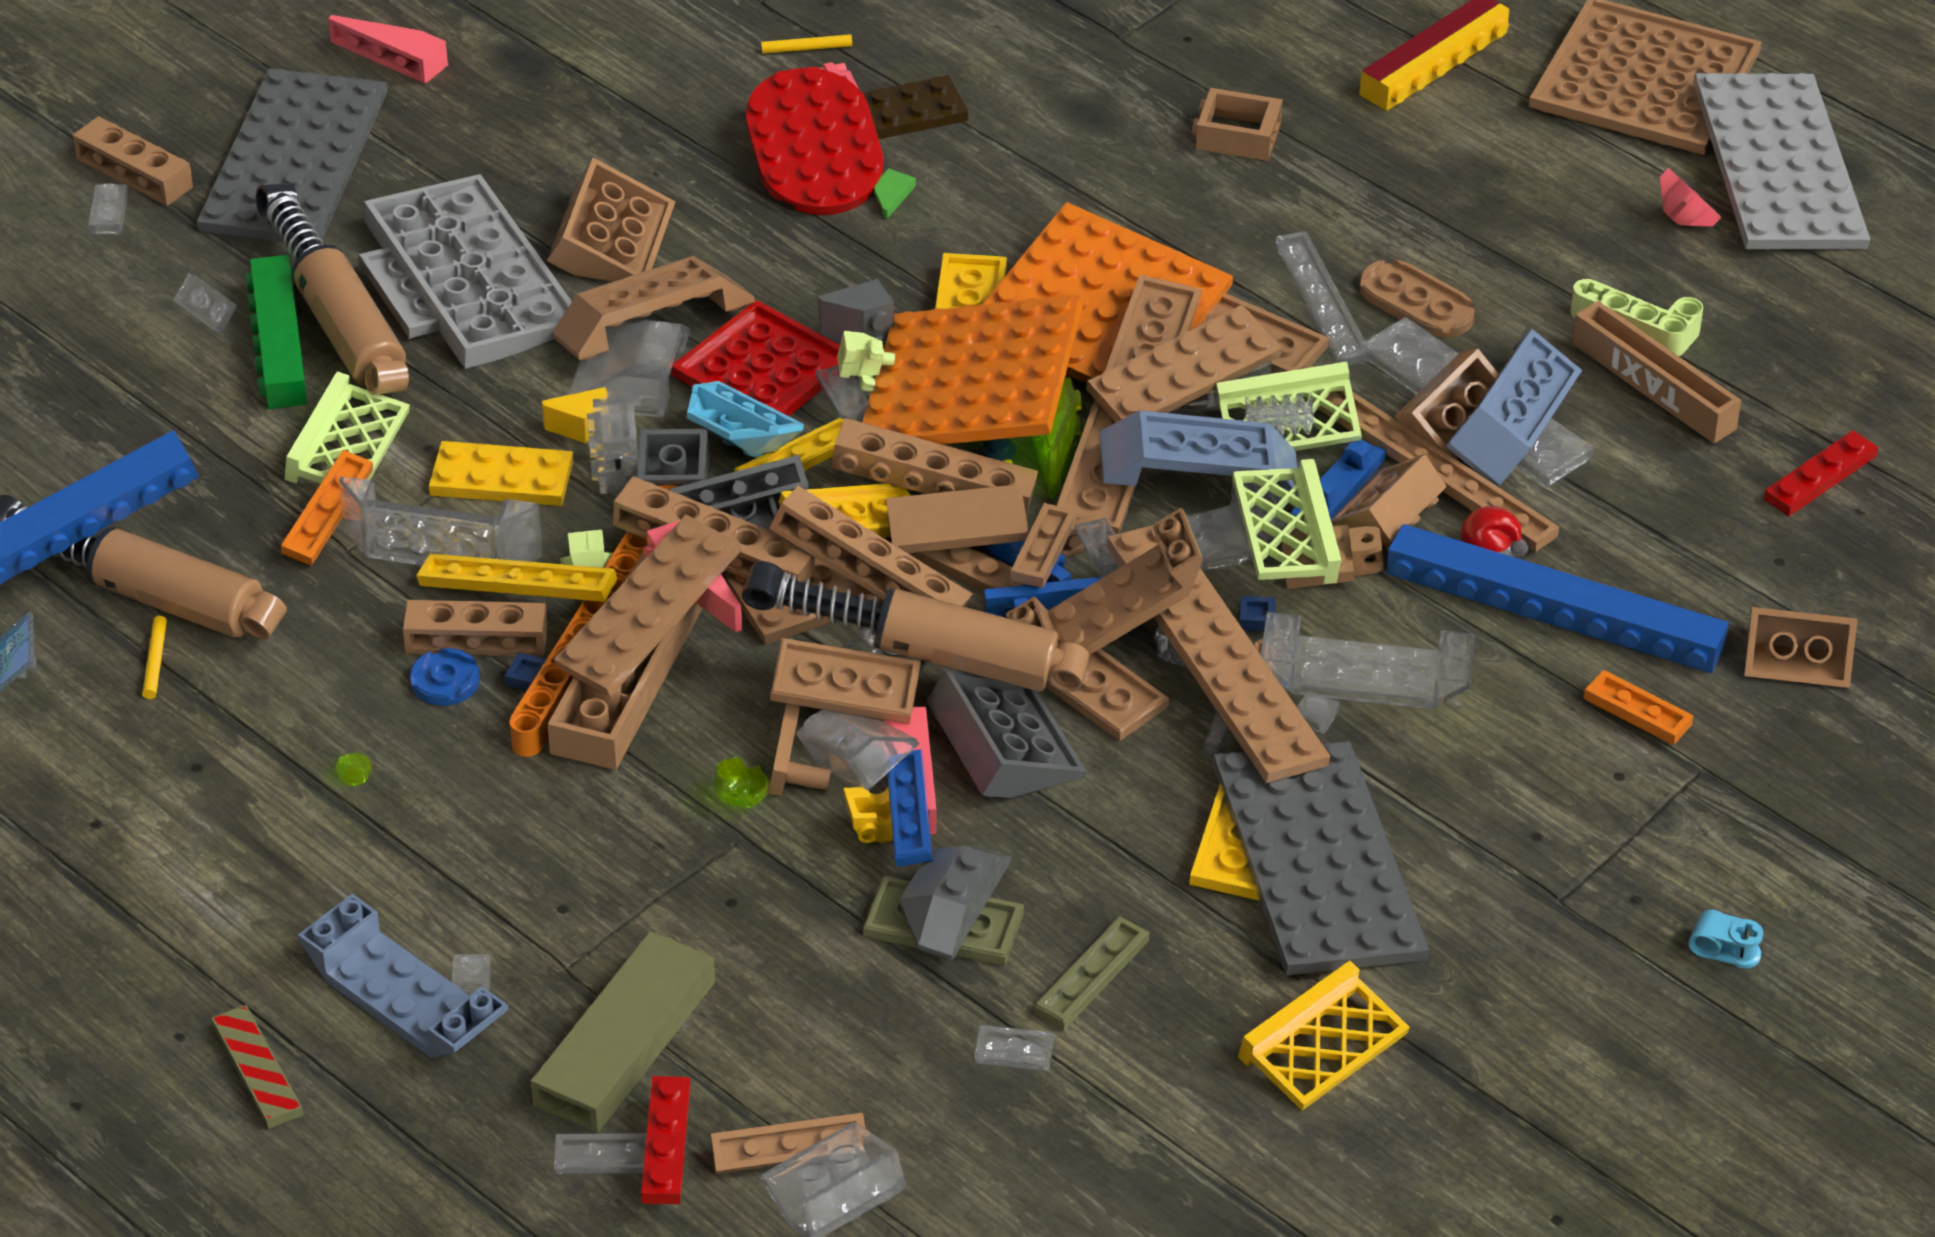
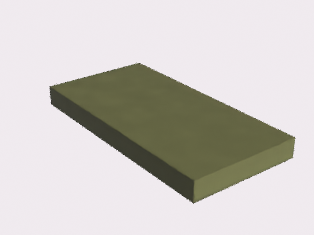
M883 876L863 927V937L918 948L915 937L900 906V898L910 881ZM989 898L955 956L1005 966L1024 915V904Z

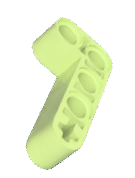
M1592 279L1578 280L1573 286L1570 310L1573 318H1575L1578 312L1600 301L1677 356H1681L1700 334L1703 304L1696 298H1680L1667 311Z

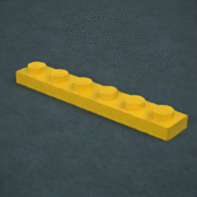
M431 553L416 575L420 586L605 602L617 581L615 569Z

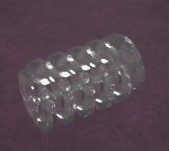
M1311 392L1307 402L1304 401L1301 393H1297L1294 403L1291 402L1288 394H1283L1280 404H1278L1274 395H1270L1267 405L1264 404L1261 396H1257L1254 406L1251 405L1248 397H1245L1246 421L1270 423L1273 427H1276L1282 436H1284L1288 426L1293 436L1297 435L1301 425L1307 435L1311 433L1312 426L1314 425Z

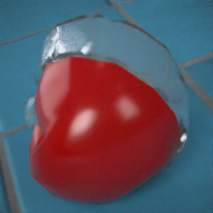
M1497 506L1478 508L1469 514L1462 523L1458 541L1511 557L1519 558L1525 556L1528 551L1526 541L1521 538V524L1519 520L1504 508Z

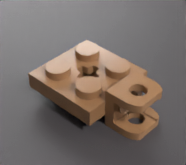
M1348 524L1332 526L1342 560L1337 583L1355 581V576L1374 574L1384 569L1382 543L1378 527L1348 528ZM1300 530L1292 531L1289 534L1301 542L1308 537L1307 534ZM1364 538L1373 539L1369 543H1364L1361 541ZM1282 542L1283 553L1290 556L1296 549ZM1301 554L1296 559V561L1303 565H1315L1314 560L1304 554ZM1366 558L1376 559L1371 563L1364 562ZM1321 576L1286 578L1287 589L1325 585Z

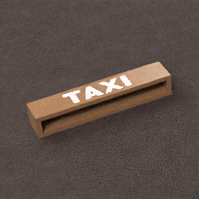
M1600 301L1593 303L1575 315L1572 344L1713 444L1737 430L1741 399Z

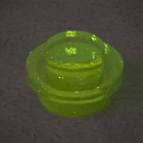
M361 753L346 754L336 763L338 777L343 783L350 786H357L366 782L372 771L370 759Z

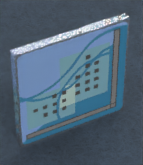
M30 612L0 637V692L17 677L25 679L26 669L29 667L34 670L36 669L33 614Z

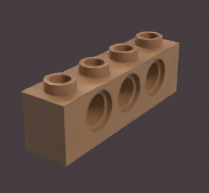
M98 116L73 134L77 160L165 206H169L193 188L189 162L142 139L138 135L126 131L115 123H111Z
M407 600L403 626L406 654H425L430 651L431 654L440 653V649L451 648L462 650L469 655L517 656L519 652L535 657H544L548 630L546 603Z

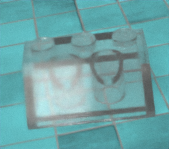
M820 710L818 713L810 716L805 721L804 726L796 732V735L817 764L867 791L920 744L916 738L877 718L830 710Z
M856 1122L849 1124L760 1175L762 1183L789 1226L803 1237H826L837 1228L856 1220L863 1213L881 1203L889 1201L893 1196L907 1189L898 1151Z

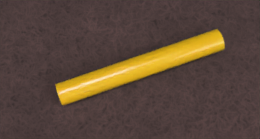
M852 35L761 42L762 54L852 47Z
M163 616L153 618L142 696L146 699H154L157 693L167 620Z

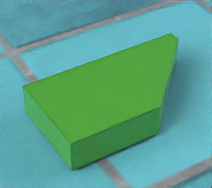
M889 168L881 176L879 182L874 187L873 195L882 209L884 218L888 219L916 187V178Z

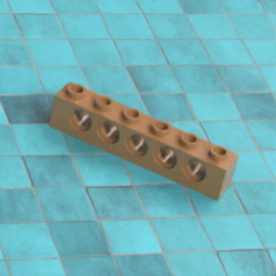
M844 418L838 434L830 467L923 494L1021 484L1026 515L1038 476V471L848 418Z
M633 476L614 500L613 526L647 539L648 530L679 521L686 514L739 542L741 552L725 568V571L745 579L748 577L752 564L759 561L771 562L780 567L784 573H790L791 578L795 575L796 581L804 583L806 579H810L814 574L816 557L774 531L704 505L681 494L654 485L651 482Z
M799 485L782 502L769 528L885 600L889 587L966 607L972 596V593Z

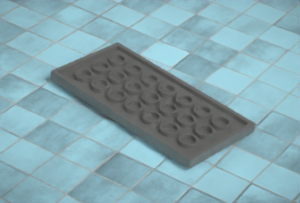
M269 68L197 220L198 231L281 241L279 234L276 233L267 216H261L258 213L255 200L256 190L259 185L291 183L296 189L298 203L303 209L304 215L308 217L314 230L317 231L318 237L323 241L387 95V82Z
M1350 741L1322 744L1331 756L1327 767L1265 783L1244 751L1214 754L1212 766L1219 786L1221 783L1224 791L1227 809L1232 823H1235L1237 837L1241 840V848L1246 854L1247 866L1253 883L1257 886V894L1286 975L1337 970L1349 960L1358 968L1428 960L1429 947Z

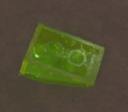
M1070 378L1064 379L1051 434L1031 436L1049 498L1056 497L1075 451L1076 435L1081 434L1080 419L1076 415V411L1081 410L1082 407L1079 390L1074 391Z

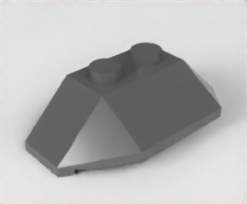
M796 455L675 487L669 491L681 494L689 499L769 530L780 508L778 502L781 492L793 491L798 485L807 490L809 485L800 456Z
M968 845L932 849L933 861L921 863L900 898V906L915 937L918 950L949 960L954 959L1009 866L1011 856L979 846Z

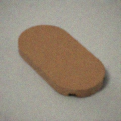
M1385 260L1374 262L1363 270L1360 283L1362 296L1369 303L1415 329L1433 337L1451 338L1464 334L1472 327L1475 312L1472 300L1466 294L1412 264L1401 260H1393V264H1384Z

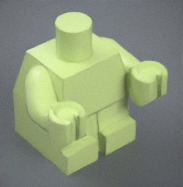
M843 331L837 355L840 377L858 376L860 378V390L873 391L875 379L872 377L879 375L881 365L893 366L895 354L884 352L882 341L864 333Z
M602 530L574 532L567 534L570 556L560 558V561L564 565L604 568L613 553L604 552Z

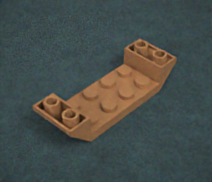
M691 256L577 293L554 329L553 337L578 360H591L596 358L598 354L609 351L605 327H616L625 320L649 316L653 311L664 307H677L682 304V301L692 298L708 297L723 310L731 312L743 309L745 305L754 303L755 299L751 293L729 276L697 257Z
M1180 508L1152 525L1159 543L1157 546L1049 611L1034 596L1007 612V618L1056 631L1059 635L1057 646L1067 642L1076 643L1084 647L1089 655L1188 597L1203 558L1184 510Z

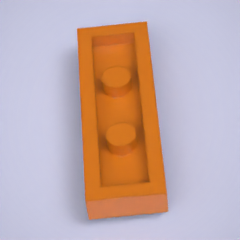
M1605 670L1588 685L1584 692V700L1672 745L1686 733L1693 723L1692 714Z

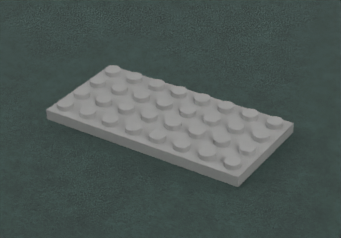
M1695 73L1693 85L1745 249H1868L1871 239L1814 74Z

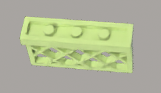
M1347 362L1217 383V401L1222 419L1234 420L1229 417L1228 409L1241 407L1249 412L1243 421H1251L1256 416L1266 423H1270L1273 427L1288 435L1285 440L1295 451L1362 440ZM1344 390L1346 399L1339 407L1325 400L1330 392ZM1307 397L1313 400L1314 403L1307 412H1304L1292 405L1297 398ZM1274 402L1282 408L1272 418L1260 410L1265 403ZM1320 405L1334 413L1326 424L1312 417ZM1287 411L1301 418L1293 430L1279 422ZM1341 417L1351 423L1353 431L1339 433L1331 427ZM1306 422L1320 429L1317 436L1313 438H1306L1299 434V431Z
M337 371L286 457L284 480L297 484L302 477L321 484L334 464L332 459L338 458L342 450L353 454L369 450L372 458L367 460L373 462V471L357 494L358 497H361L409 413L410 404L380 394L372 395L366 389L349 384V375ZM353 397L365 401L366 405L352 408L349 400ZM389 409L397 412V415L383 419L379 411ZM372 413L376 421L361 424L358 416ZM351 419L354 426L339 429L336 422ZM381 429L385 436L371 440L367 432ZM359 434L363 442L349 446L345 438ZM339 441L342 448L327 451L324 446L326 442ZM324 461L329 469L323 471L310 468L312 464Z
M1314 459L1301 460L1299 468L1233 472L1232 481L1258 580L1321 576L1323 584L1337 583L1342 560ZM1293 480L1294 487L1288 492L1276 485L1278 481ZM1254 482L1262 488L1255 494L1245 488L1243 483ZM1270 491L1282 499L1277 505H1274L1262 497ZM1288 503L1301 510L1296 517L1283 510ZM1255 504L1269 512L1263 519L1250 512V509ZM1275 516L1288 523L1283 531L1269 523ZM1296 528L1307 534L1308 537L1301 542L1289 534ZM1263 530L1274 536L1275 539L1270 544H1267L1257 538L1256 535ZM1281 542H1284L1296 550L1288 556L1276 549V547ZM1301 554H1304L1313 559L1315 565H1303L1296 561V559ZM1269 555L1282 564L1279 567H1264L1263 560Z

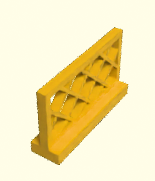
M1350 960L1246 1034L1242 1040L1238 1058L1247 1067L1254 1063L1301 1111L1408 1034L1410 1028L1358 978L1360 969ZM1356 992L1367 1003V1010L1348 1008L1347 998ZM1324 1015L1341 1016V1028L1321 1027L1320 1018ZM1347 1017L1367 1019V1032L1347 1030ZM1373 1020L1386 1021L1394 1030L1389 1034L1374 1033ZM1297 1034L1314 1035V1048L1294 1046V1037ZM1320 1036L1340 1038V1051L1320 1049ZM1346 1039L1367 1041V1050L1363 1053L1346 1052ZM1271 1053L1288 1055V1066H1273L1266 1057ZM1293 1057L1314 1058V1070L1293 1068ZM1320 1058L1340 1061V1070L1336 1073L1320 1071ZM1293 1078L1314 1080V1089L1304 1096L1293 1085Z

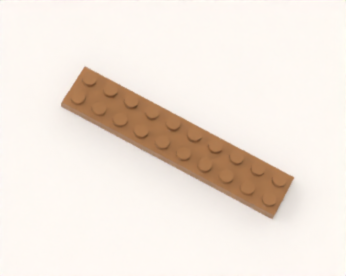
M1139 274L1105 372L1190 331L1201 300L1202 289ZM1094 400L1057 506L1076 510V520L1102 513L1107 521V534L1116 535L1120 534L1136 486L1103 483L1099 433L1101 430L1115 424V421Z
M1152 526L1108 536L1106 548L1119 567H1122L1159 543ZM1199 568L1190 595L1154 616V619L1265 783L1327 767L1331 756L1201 568Z

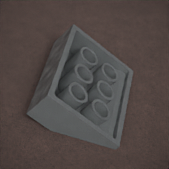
M944 670L926 701L982 796L1013 798L1082 778L1087 773L1042 698L1035 690L963 671Z

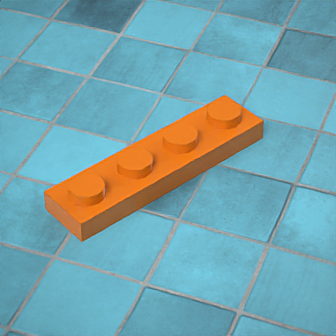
M342 450L282 543L281 554L307 565H313L373 471L372 461Z

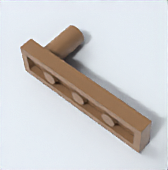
M786 703L768 794L782 797L785 783L827 791L831 770L789 762L800 705Z

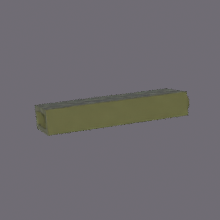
M650 931L531 1080L533 1106L598 1134L714 985V957L709 956L704 951L695 950L678 943L670 937H664Z

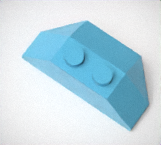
M720 381L693 385L687 419L721 438L724 444L742 449L743 453L747 456L760 457L763 453L777 451L803 431V423Z

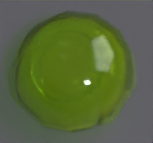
M741 757L723 759L716 765L715 792L719 799L728 806L744 809L757 806L768 795L769 778L761 772L759 765H756L753 769L747 768Z

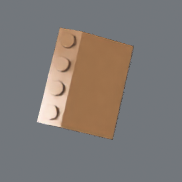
M592 157L576 182L547 261L575 276L608 281H617L651 270L676 201Z

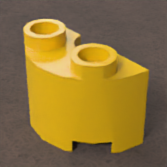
M868 787L843 788L846 807L859 840L863 843L893 841L889 787L880 794L870 793Z

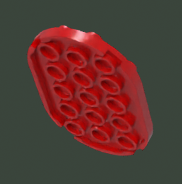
M818 67L779 71L761 82L752 92L746 107V128L761 181L766 190L777 201L784 200L796 206V211L831 215L852 210L868 200V195L871 194L883 175L884 160L867 100L858 87L834 72L819 69Z

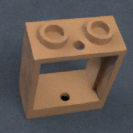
M1210 88L1207 99H1201L1198 114L1200 118H1195L1192 126V136H1196V149L1269 161L1281 126L1283 99ZM1213 116L1262 124L1260 130L1213 123L1211 120Z

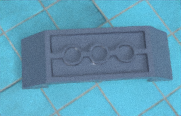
M1527 327L1512 347L1513 354L1473 413L1457 428L1446 445L1448 449L1477 473L1498 487L1532 448L1582 372L1578 366L1530 327Z
M1139 410L1101 430L1099 433L1103 483L1136 486L1142 467L1232 476L1235 471L1298 468L1295 449L1270 423ZM1293 480L1278 481L1276 485L1288 492L1294 487ZM1270 491L1267 492V499H1282Z
M353 894L349 895L298 934L299 942L329 985L430 1058L455 1053L509 1010L508 1004L482 986L471 995H468L381 933L378 912Z

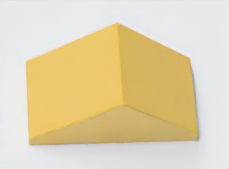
M606 387L543 400L542 414L545 430L586 444L609 416Z

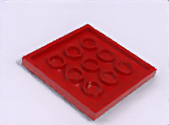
M756 300L671 365V375L691 387L694 384L720 381L790 416L840 376L837 361L840 345Z

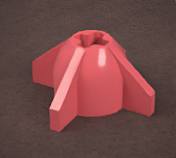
M1670 168L1660 176L1663 211L1678 225L1714 226L1721 219V216Z

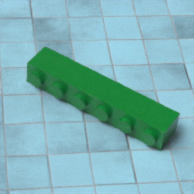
M289 255L250 259L252 272H247L245 275L248 292L254 291V293H248L250 312H256L255 314H250L252 333H259L253 335L255 354H261V356H255L257 376L264 375V377H258L260 397H267L268 410L308 405Z

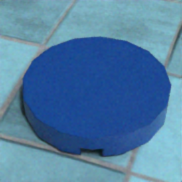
M444 648L440 649V653L431 654L430 651L418 658L410 670L412 691L419 699L428 704L438 706L458 704L471 697L477 691L480 684L479 668L476 665L475 659L462 650Z

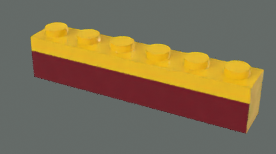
M1470 0L1361 71L1359 95L1385 111L1402 103L1418 90H1422L1438 77H1442L1446 72L1463 63L1478 51L1483 50L1490 43L1503 37L1509 28V8L1495 0Z

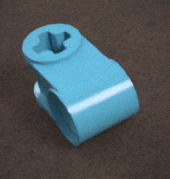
M1709 909L1700 913L1688 944L1691 951L1697 956L1747 969L1756 966L1760 962L1761 950L1758 944L1763 939V929L1753 920L1741 919ZM1750 930L1751 935L1747 939V932ZM1744 948L1743 958H1741L1740 951Z

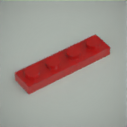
M1852 430L1767 488L1764 500L1790 517L1877 457L1878 446Z
M652 1076L641 1189L642 1204H681L691 1090L690 1077Z

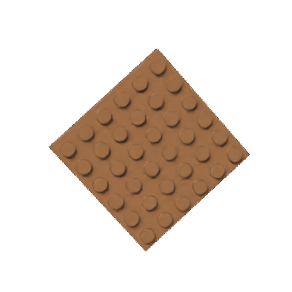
M1587 0L1531 94L1529 107L1545 113L1570 118L1574 121L1596 125L1603 129L1625 133L1632 137H1640L1662 145H1669L1691 153L1705 155L1711 144V139L1693 85L1695 73L1749 74L1761 51L1762 42L1607 0Z

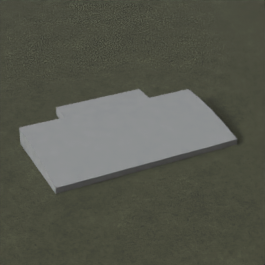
M481 174L364 201V222L382 249L359 254V265L409 339L439 331L464 369L493 362L554 340L553 331L572 301Z

